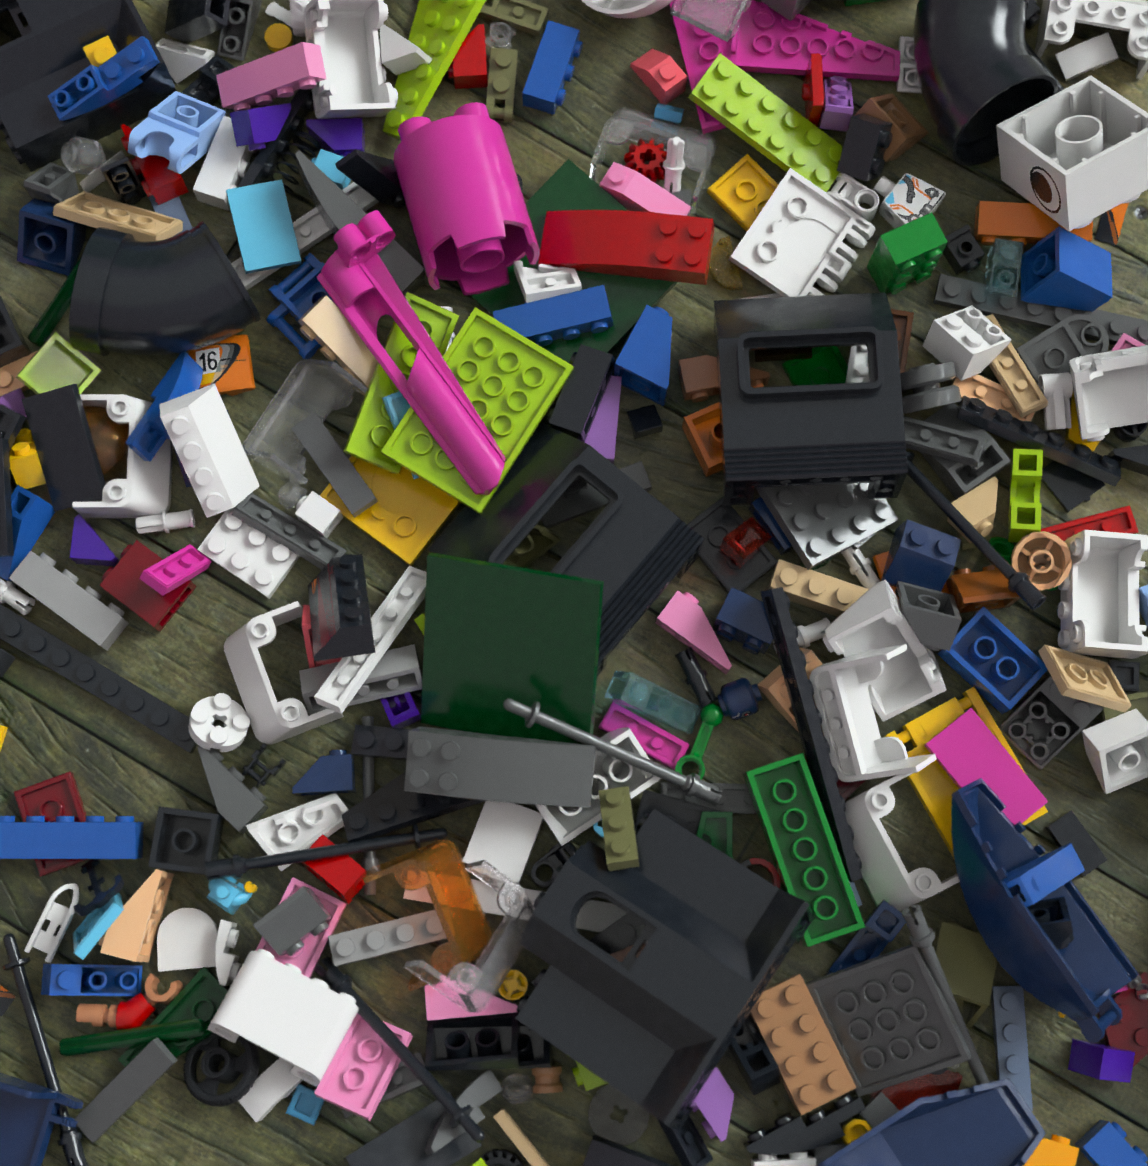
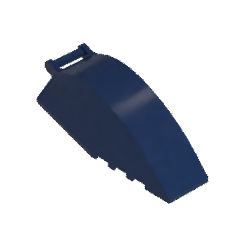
M979 778L952 794L951 816L955 866L966 904L974 922L1000 965L1021 987L1039 1001L1076 1021L1081 1028V1033L1088 1041L1093 1043L1099 1042L1104 1037L1105 1030L1110 1025L1118 1024L1123 1016L1121 1009L1111 995L1138 976V972L1071 880L1041 899L1065 897L1074 940L1064 949H1056L1020 896H1012L1004 882V879L1009 877L1007 873L1041 857L1046 850L1040 843L1034 847L1022 834L1026 830L1025 826L1020 821L1014 825L1002 812L1006 805L984 780ZM1100 1012V1017L1097 1019L1095 1015Z

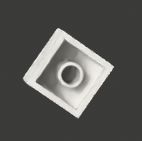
M1136 708L1082 730L1085 752L1105 794L1148 777V721Z

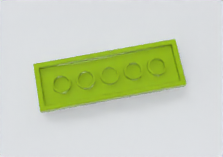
M719 53L688 98L785 172H788L791 168L827 192L840 173L837 171L843 146Z
M406 292L404 294L405 298L443 357L459 315ZM394 321L384 349L408 380L417 350ZM377 363L343 452L394 474H399L402 466L381 453V450L394 432L382 398L399 390L381 365Z

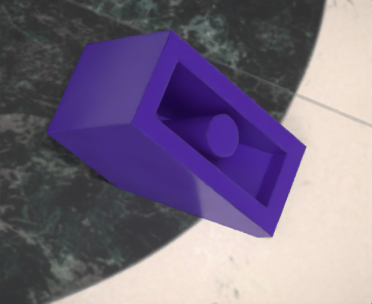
M291 103L230 112L236 146L248 145L250 151L266 148L265 142L275 141L291 111Z
M362 118L306 119L309 135L314 137L325 151L343 157L355 149L365 152V129Z

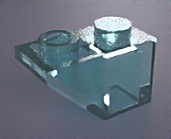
M995 238L988 250L985 281L988 293L1010 297L1017 296L1024 242Z

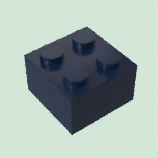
M731 587L712 627L713 630L717 631L716 635L725 641L732 642L734 639L742 643V648L752 654L758 655L759 652L765 654L773 640L763 602Z

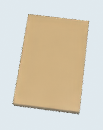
M1044 645L1038 651L1061 695L1121 712H1126L1132 706L1107 662L1049 645Z

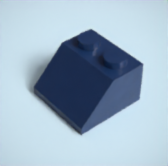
M34 198L19 210L17 261L69 276L76 265L84 244L86 225L53 216V208L56 204Z
M907 519L895 529L881 581L886 580L889 585L896 587L897 581L941 592L955 566L961 539Z

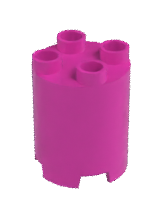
M480 102L468 103L458 108L454 116L433 122L427 117L419 116L407 119L398 127L401 142L394 152L393 161L429 285L434 290L440 288L438 279L457 281L463 295L479 294L509 284L507 267L513 265L514 261H519L525 255L530 265L536 264L540 256V249L501 126L490 118L486 105Z

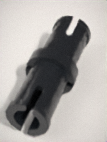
M692 647L676 654L675 657L687 677L685 682L687 685H691L700 703V707L702 708L718 700L706 678L708 674L706 670H702Z

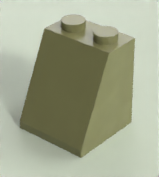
M942 921L934 932L935 938L932 945L965 1025L971 1029L990 1004L997 959L988 948L980 932L964 929L956 923Z

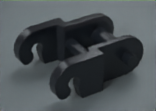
M265 743L251 756L254 760L248 766L245 765L243 767L242 775L246 776L248 774L258 782L256 784L257 788L261 785L265 786L267 784L265 781L271 774L276 776L286 764V761L282 759L279 765L275 766L272 770L263 765L259 757L268 746ZM256 764L266 772L262 777L252 770Z

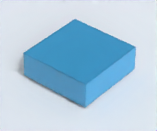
M658 103L655 107L654 117L655 119L679 124L683 119L685 109Z
M299 1084L286 1114L315 1125L325 1100L317 1097L314 1094V1089Z

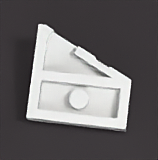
M514 261V272L526 303L582 290L581 282L574 268L539 264V269L523 267V261Z

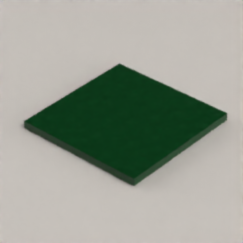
M569 159L525 203L539 249L541 248L547 211H628ZM526 255L519 260L523 261V267L539 269L538 261L536 264L530 265ZM514 264L507 267L509 284L483 293L469 295L492 316L493 311L526 304L514 272ZM576 271L582 285V290L600 285L605 286L614 326L608 327V330L601 333H592L591 331L581 333L578 338L572 340H565L564 338L552 340L551 344L541 347L567 363L570 362L572 354L578 352L581 344L610 354L634 329L646 305L654 308L678 282Z
M432 552L428 554L421 723L466 732L582 744L537 723H534L530 728L525 727V718L504 709L503 703L506 699H513L531 707L534 702L540 703V712L593 735L604 581Z

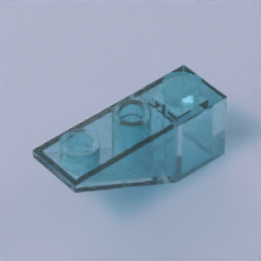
M625 671L614 672L604 698L628 710L688 734H692L702 709L700 706L632 672Z

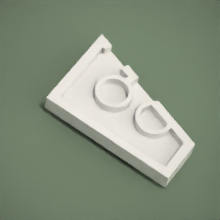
M335 792L246 825V827L267 855L309 849L322 834L328 838L344 826L342 814L349 809ZM291 864L281 865L277 867L282 872Z

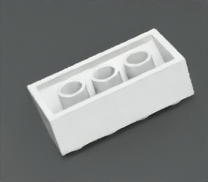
M215 383L159 404L161 420L207 518L234 508L260 486Z

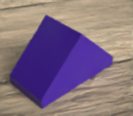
M78 514L74 518L69 558L76 564L115 567L120 560L89 523Z
M410 692L380 699L393 728L402 729L421 720V715Z
M1072 1038L1068 1070L1099 1080L1130 1083L1135 1051Z

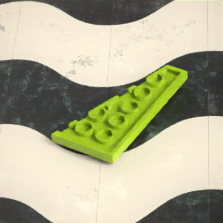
M419 0L408 40L418 46L433 60L430 64L424 63L416 69L398 74L394 87L398 93V102L395 105L396 108L387 114L382 130L388 136L401 140L398 132L400 124L407 119L423 115L486 0Z

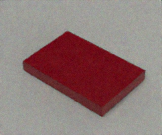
M71 771L13 792L23 822H26V816H45V822H56V816H75L74 822H86L87 815L73 772ZM35 859L40 877H44L90 859Z

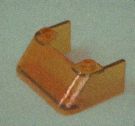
M436 841L369 868L363 876L364 883H368L394 873L398 884L406 890H417L426 886L448 939L447 943L438 946L431 956V967L412 974L407 985L409 992L455 974L491 949L494 940L493 932L459 849L452 841Z

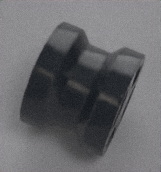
M1148 422L1127 425L1132 431L1125 426L1114 427L1113 432L1119 440L1131 442L1136 440L1146 430Z

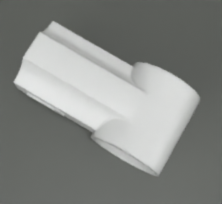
M1064 372L1039 375L1038 386L1048 401L1047 407L1043 408L1045 430L1072 428L1070 398L1073 393V382L1071 374Z

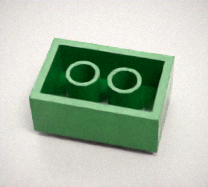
M931 212L880 235L867 265V269L880 293L886 292L887 294L891 292L892 295L904 290L907 284L914 281L921 283L932 276L931 273L937 266V262L943 255V251L948 243L933 213Z

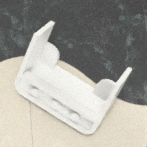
M80 394L83 407L89 414L107 413L115 423L129 424V436L153 403L124 394ZM171 439L164 441L151 462L144 461L128 446L127 479H113L109 481L103 488L102 502H73L72 507L83 518H137L162 514L164 510L168 513L171 506L173 444Z
M298 601L252 618L230 635L224 643V652L246 713L250 719L254 735L260 742L268 745L278 743L344 717L343 713L340 714L329 708L308 715L306 707L298 699L288 698L280 702L276 700L258 648L266 646L274 640L276 626L302 617L303 608Z
M906 644L869 650L823 664L815 668L810 674V681L814 688L813 696L816 708L822 717L821 726L823 734L830 746L829 756L831 764L835 768L838 778L844 782L916 773L936 760L935 754L908 757L905 745L901 740L896 737L881 738L866 682L879 678L884 669L883 661L906 651Z
M913 773L896 775L845 802V817L854 834L853 846L862 863V868L860 869L862 880L876 907L885 900L901 911L959 882L958 874L940 882L936 873L925 867L908 873L879 819L889 814L895 805V798L889 786Z

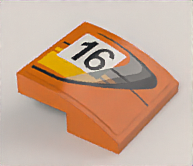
M233 335L218 343L189 351V356L203 369L199 389L215 383L220 395L227 394L229 396L255 389L248 335Z

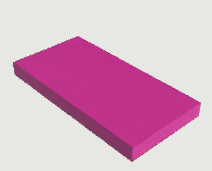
M972 708L968 709L924 744L931 754L936 755V761L959 789L982 778L1006 805L1002 812L1014 825L1019 821L1023 823L1048 803V800Z

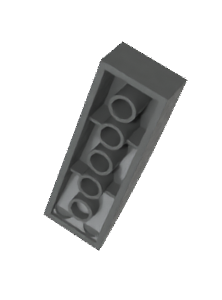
M298 150L295 153L298 172L310 198L333 235L348 224L354 223L357 225L367 213ZM394 239L378 253L403 294L406 292L413 294L424 283L425 268Z
M417 727L409 730L404 791L487 801L590 808L596 746Z

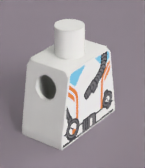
M907 173L903 175L897 184L882 176L874 187L876 192L885 197L880 206L879 213L894 229L931 212L934 214L946 195L944 191Z

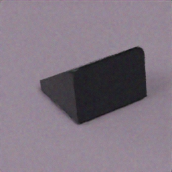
M654 404L627 411L635 439L662 432V421Z

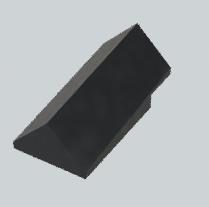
M518 1012L427 1021L425 1068L428 1071L551 1068L554 1066L553 1050L550 1042L515 1019Z

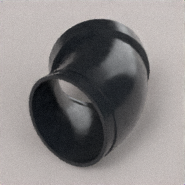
M919 0L917 3L913 35L914 59L918 82L923 99L938 126V138L958 164L965 166L978 165L999 157L996 125L1058 93L1055 79L1038 58L1028 54L1025 42V25L1029 0Z
M203 221L197 223V226L192 229L185 230L173 237L149 242L135 241L132 234L99 227L91 235L77 270L70 305L69 337L74 349L107 356L111 351L129 355L149 356L177 354L200 349L225 340L246 329V326L253 322L260 321L261 317L226 254Z

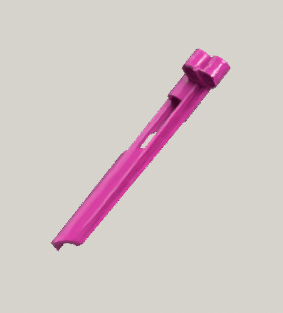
M374 210L366 214L357 225L354 223L348 224L334 235L333 239L338 245V249L326 261L321 273L317 276V280L476 495H490L491 491L499 483L506 457L378 255L380 251L391 243L396 234L380 212ZM385 314L390 315L417 350L408 380L378 340L377 324L381 316Z

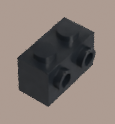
M864 113L851 116L837 171L864 181L878 178L885 166V160H883L885 150L892 141L893 134L891 129L893 123Z

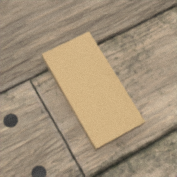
M85 191L56 204L53 208V216L93 228L104 227L129 233L137 241L163 240L183 230V221Z

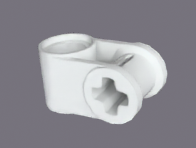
M839 173L836 178V184L831 191L826 193L868 222H871L876 215L879 205L878 194L857 182L850 175ZM866 203L869 204L871 208L864 209L860 207L859 204Z

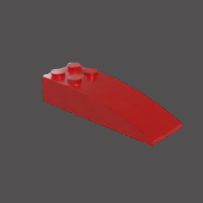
M625 210L547 211L538 266L539 264H546L553 267L574 268L576 271L707 285L714 237V221L712 218Z

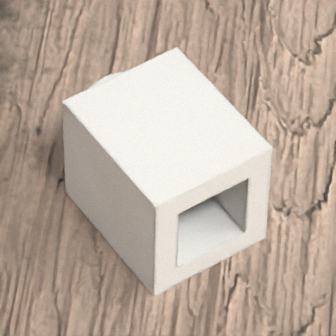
M313 490L309 496L304 495L296 505L297 511L295 515L298 520L325 538L329 537L343 518L338 508Z

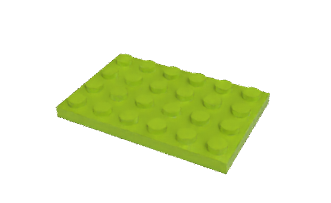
M475 307L443 355V358L506 457L497 487L491 491L490 495H476L411 406L381 450V453L481 514L564 386L574 366Z

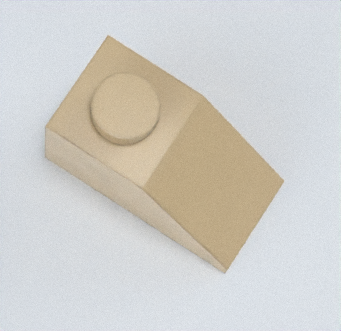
M995 476L951 503L983 537L989 535L994 527L998 479ZM948 518L947 522L971 543L966 535Z

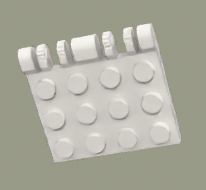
M790 168L728 260L782 297L824 295L813 287L815 282L828 292L834 293L838 288L836 282L841 283L852 267L850 262H855L858 258L857 253L842 242L843 239L846 238L848 242L854 244L857 248L863 249L867 244L866 240L871 238L876 228L863 217Z

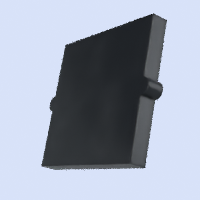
M1053 459L1050 464L1042 469V482L1067 513L1083 501L1088 502L1091 495L1105 486L1103 481Z

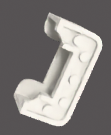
M311 0L304 9L306 43L320 46L326 79L317 82L316 87L312 88L313 105L317 119L383 117L396 108L398 93L391 83H385L386 70L381 64L380 38H378V29L388 19V7L384 0Z
M1083 530L1066 539L1064 542L1071 553L1072 567L1068 577L1058 586V589L1061 590V602L1057 610L1058 617L1061 619V630L1057 639L1058 646L1066 651L1090 656L1134 659L1148 654V637L1142 634V632L1146 631V625H1139V570L1145 568V562L1141 561V557L1144 551H1148V535Z

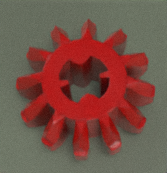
M640 138L638 146L634 144L629 146V153L624 155L626 163L624 166L639 172L654 183H656V178L663 181L665 179L663 162L667 156V151H664L663 142L655 146L653 138L646 144Z

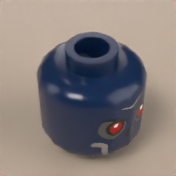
M740 678L724 684L720 690L721 694L717 695L724 716H730L735 721L756 714L759 710L758 702L763 700L757 683L751 685L747 678Z

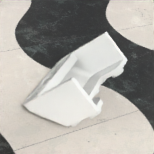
M1043 0L1035 53L1039 58H1041L1048 43L1057 45L1067 43L1074 33L1075 22L1128 31V52L1134 58L1139 59L1136 79L1141 80L1148 70L1147 0Z

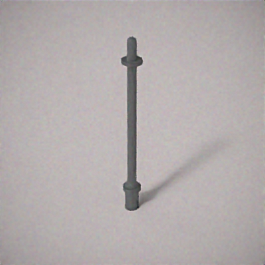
M506 699L503 703L504 709L525 718V727L530 728L534 723H537L584 745L596 746V750L680 786L685 796H695L714 806L722 796L720 795L723 792L721 787L701 780L699 775L692 773L685 776L540 712V703L534 702L531 707L513 699Z
M911 905L915 918L912 917L909 908L906 907L902 911V916L911 933L909 936L910 942L913 946L921 949L927 966L972 1054L967 1062L977 1085L994 1082V1080H988L933 948L932 942L935 938L933 929L928 927L920 905Z

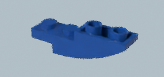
M141 36L98 68L91 64L47 97L59 120L64 121L99 108L129 92L143 82L141 78L143 74L160 62L149 40Z
M186 352L179 354L150 395L154 402L125 442L144 461L151 462L164 441L170 439L160 417L159 404L200 388L203 369Z

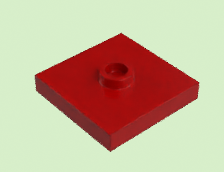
M821 53L810 55L804 76V84L802 85L805 117L817 127L824 107Z

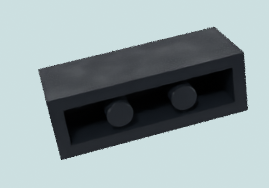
M581 344L578 352H574L570 358L569 364L574 366V369L558 393L560 396L557 403L552 404L547 419L551 427L585 442L613 374L615 359L612 354Z

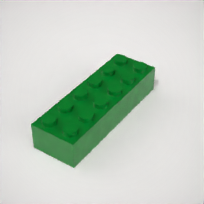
M800 753L745 772L743 776L774 865L779 874L783 890L804 900L811 906L814 919L801 938L803 947H810L865 928L804 754Z

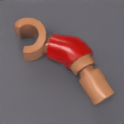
M151 973L145 982V994L140 992L127 1002L122 1001L118 1005L112 1004L110 1008L106 1004L80 1003L76 1012V1022H91L93 1027H105L107 1023L109 1027H116L117 1030L140 1027L156 1010L154 1005L156 1003L169 1005L183 990V984L179 980L170 983L167 993L159 995L157 986L160 980Z

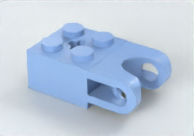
M175 91L150 110L148 117L130 132L128 153L139 158L149 155L165 157L170 161L167 169L182 174L209 151L226 111Z

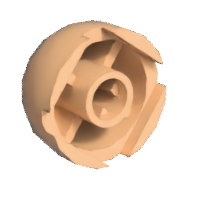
M1045 531L1032 532L1022 537L1015 545L1011 555V566L1017 572H1026L1030 576L1029 581L1039 591L1061 585L1069 575L1072 559L1067 544L1057 535Z

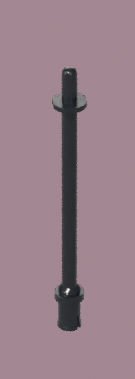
M906 452L907 475L1008 579V589L1012 593L1016 592L1031 610L1040 607L1045 602L1046 596L1029 581L1030 576L1026 572H1017L912 463L915 457L914 453Z
M416 824L412 826V832L247 859L243 856L239 857V854H233V858L205 861L207 881L232 876L239 879L250 870L414 844L416 851L421 850L420 843L443 840L447 837L448 832L445 828L419 831Z
M8 933L3 937V943L9 963L2 966L3 970H12L47 1088L62 1092L24 965L31 961L30 957L21 958L15 936ZM60 1104L57 1115L70 1117L67 1106ZM59 1124L61 1133L59 1135L60 1140H57L58 1147L62 1146L67 1165L89 1166L80 1138H83L82 1133L78 1132L75 1128Z
M330 957L323 958L321 962L328 968V971L319 963L315 966L314 971L322 977L331 987L332 991L338 994L346 993L356 1000L355 1004L359 1008V1015L452 1115L453 1118L449 1125L452 1128L461 1125L474 1141L482 1142L485 1139V1133L469 1116L473 1111V1107L467 1105L462 1108L352 988V978L348 974L344 975L337 966H334Z

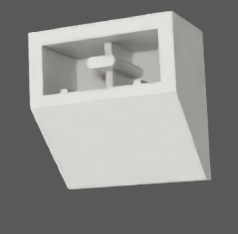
M971 305L935 319L923 347L941 363L954 361L956 377L962 381L981 373L1009 345L1011 339L998 326L988 320L980 310Z

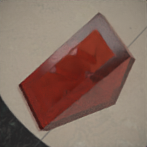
M751 517L723 538L720 549L741 568L772 536Z

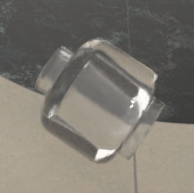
M72 137L68 142L64 143L61 150V160L72 173L90 175L103 165L106 160L101 144L93 139Z

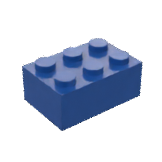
M985 607L976 612L956 633L950 651L941 649L937 653L966 682L975 687L977 692L1001 714L1011 710L1048 670L1045 663Z

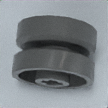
M954 361L937 365L930 363L909 368V371L900 373L901 390H913V394L902 397L903 414L962 401L958 386L951 385L940 388V382L952 380L957 376Z

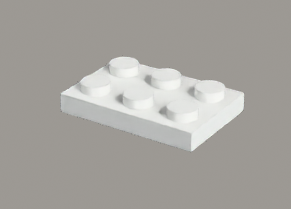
M234 508L226 510L197 550L270 599L300 556L233 516Z

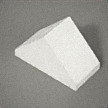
M385 24L380 27L381 63L395 75L416 69L424 63L430 64L433 60L418 46Z

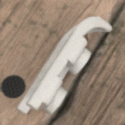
M65 884L53 892L24 952L29 953L31 948L34 947L47 953L45 961L51 963L75 914L74 906L79 901V887L77 884ZM67 889L73 890V900L70 909L65 905L54 902L57 896ZM45 919L50 920L46 932L41 930ZM58 925H60L61 928L57 936H55L54 934L57 930Z

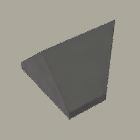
M51 162L24 180V187L32 199L36 198L58 204L79 194L75 177L76 171Z

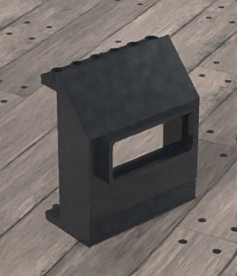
M886 292L714 301V333L716 334L724 484L723 506L750 505L753 502L755 488L869 483L868 499L898 498L908 469L897 329ZM867 346L870 382L751 387L749 351Z
M540 422L483 512L479 514L465 506L427 551L429 553L503 564L578 477L584 479L605 496L610 503L550 572L604 581L598 677L605 669L607 658L671 581L676 576L681 579L698 559L704 538L589 444Z

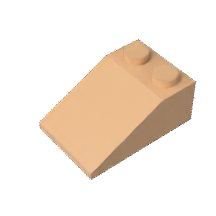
M156 869L127 901L123 906L124 910L99 939V945L102 946L100 953L134 962H149L173 881V873Z

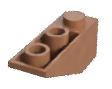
M703 355L679 360L677 370L684 401L701 402L707 400L708 396L719 394L716 357ZM750 367L751 387L761 383L766 386L770 378L769 372Z

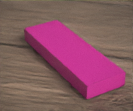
M189 544L145 569L139 579L164 596L207 570L212 560Z
M612 702L598 727L606 733L619 728H630L647 756L674 771L678 760L685 755L690 746L685 741L615 702Z

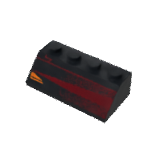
M347 554L342 557L332 558L308 585L315 661L375 653L362 554Z

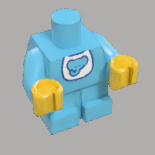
M233 877L214 879L209 881L208 888L210 893L206 898L229 914L234 915L240 905L245 904L252 894L257 891L258 887L256 884L252 885L253 882L247 881L244 885L240 882L236 884L237 880Z

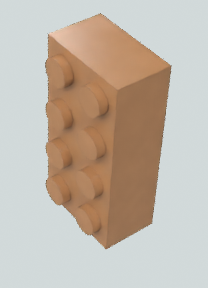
M794 974L766 988L751 1010L750 1016L779 1066L780 1079L796 1112L802 1116L857 1088L801 974Z

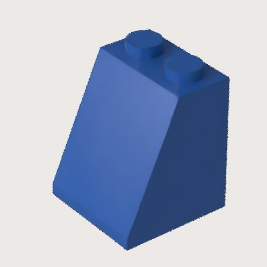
M1057 227L1021 255V300L1024 302L1093 312L1113 297L1111 253L1061 227Z
M646 305L615 362L614 376L622 377V386L664 406L669 387L672 317L669 316L666 310L655 306L652 308Z

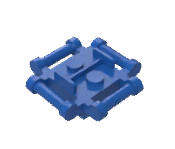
M311 253L303 258L304 262L277 286L274 284L268 289L269 293L280 305L266 319L272 327H277L299 350V355L304 360L310 359L321 345L315 339L306 342L284 317L290 313L298 322L321 297L327 295L331 299L317 280V276L321 273L325 264L320 262Z

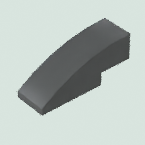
M488 1069L467 1084L454 1100L462 1108L467 1105L473 1107V1111L469 1116L477 1124L485 1118L479 1106L501 1092L503 1088L491 1069ZM446 1109L440 1116L424 1149L427 1156L437 1152L465 1132L461 1125L455 1128L449 1125L453 1117Z

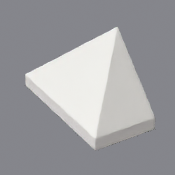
M164 38L155 44L170 76L176 84L204 66L215 54L213 50Z

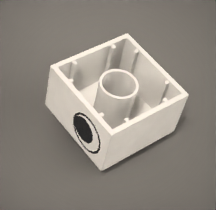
M1093 76L1073 84L996 125L1002 181L1068 231L1088 226L1095 217L1120 204L1136 200L1142 192L1148 190V113Z

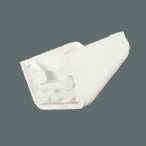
M1148 345L1080 356L1069 361L1082 440L1100 441L1105 438V435L1110 433V428L1148 422Z
M886 580L873 585L825 629L826 635L822 638L829 652L835 651L836 654H843L844 657L874 649L901 644L907 645L906 651L883 661L884 669L879 678L866 682L874 713L877 712L883 722L946 691L934 653L918 640L902 612L898 597Z

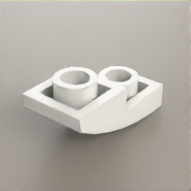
M1109 33L1099 35L1055 54L1066 81L1119 59Z
M901 36L898 51H900V77L896 84V92L922 94L914 59V37Z
M221 919L215 949L216 971L219 984L231 986L232 981H234L242 966L241 963H238L240 956L228 953L230 948L235 947L239 931L236 930L237 923Z
M279 1058L255 1080L252 1088L250 1087V1091L238 1100L255 1122L263 1120L281 1099L288 1097L302 1081V1079L289 1073L293 1064L282 1058Z

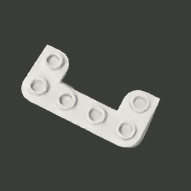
M266 950L250 951L213 1017L208 1030L233 1043L241 1036L293 1064L289 1073L317 1087L359 1011L358 1006L355 1004L356 1000L346 993L338 994L329 989L328 984L320 979H310L302 975L301 970L292 964L286 963L284 965L274 960V956Z

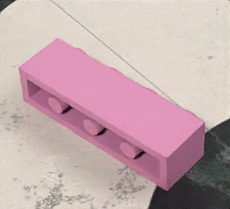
M301 42L217 74L216 77L222 108L241 111L251 109L255 105L271 104L273 102L272 99L276 97L285 98L293 96L294 91L298 89H312L316 87L317 82L326 79L320 46Z

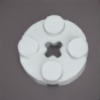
M218 693L215 696L206 697L194 705L189 717V734L194 742L204 749L210 750L214 748L221 749L220 752H228L242 744L250 725V719L239 703L232 700L225 693ZM214 720L223 721L224 728L219 725L214 727L212 725Z

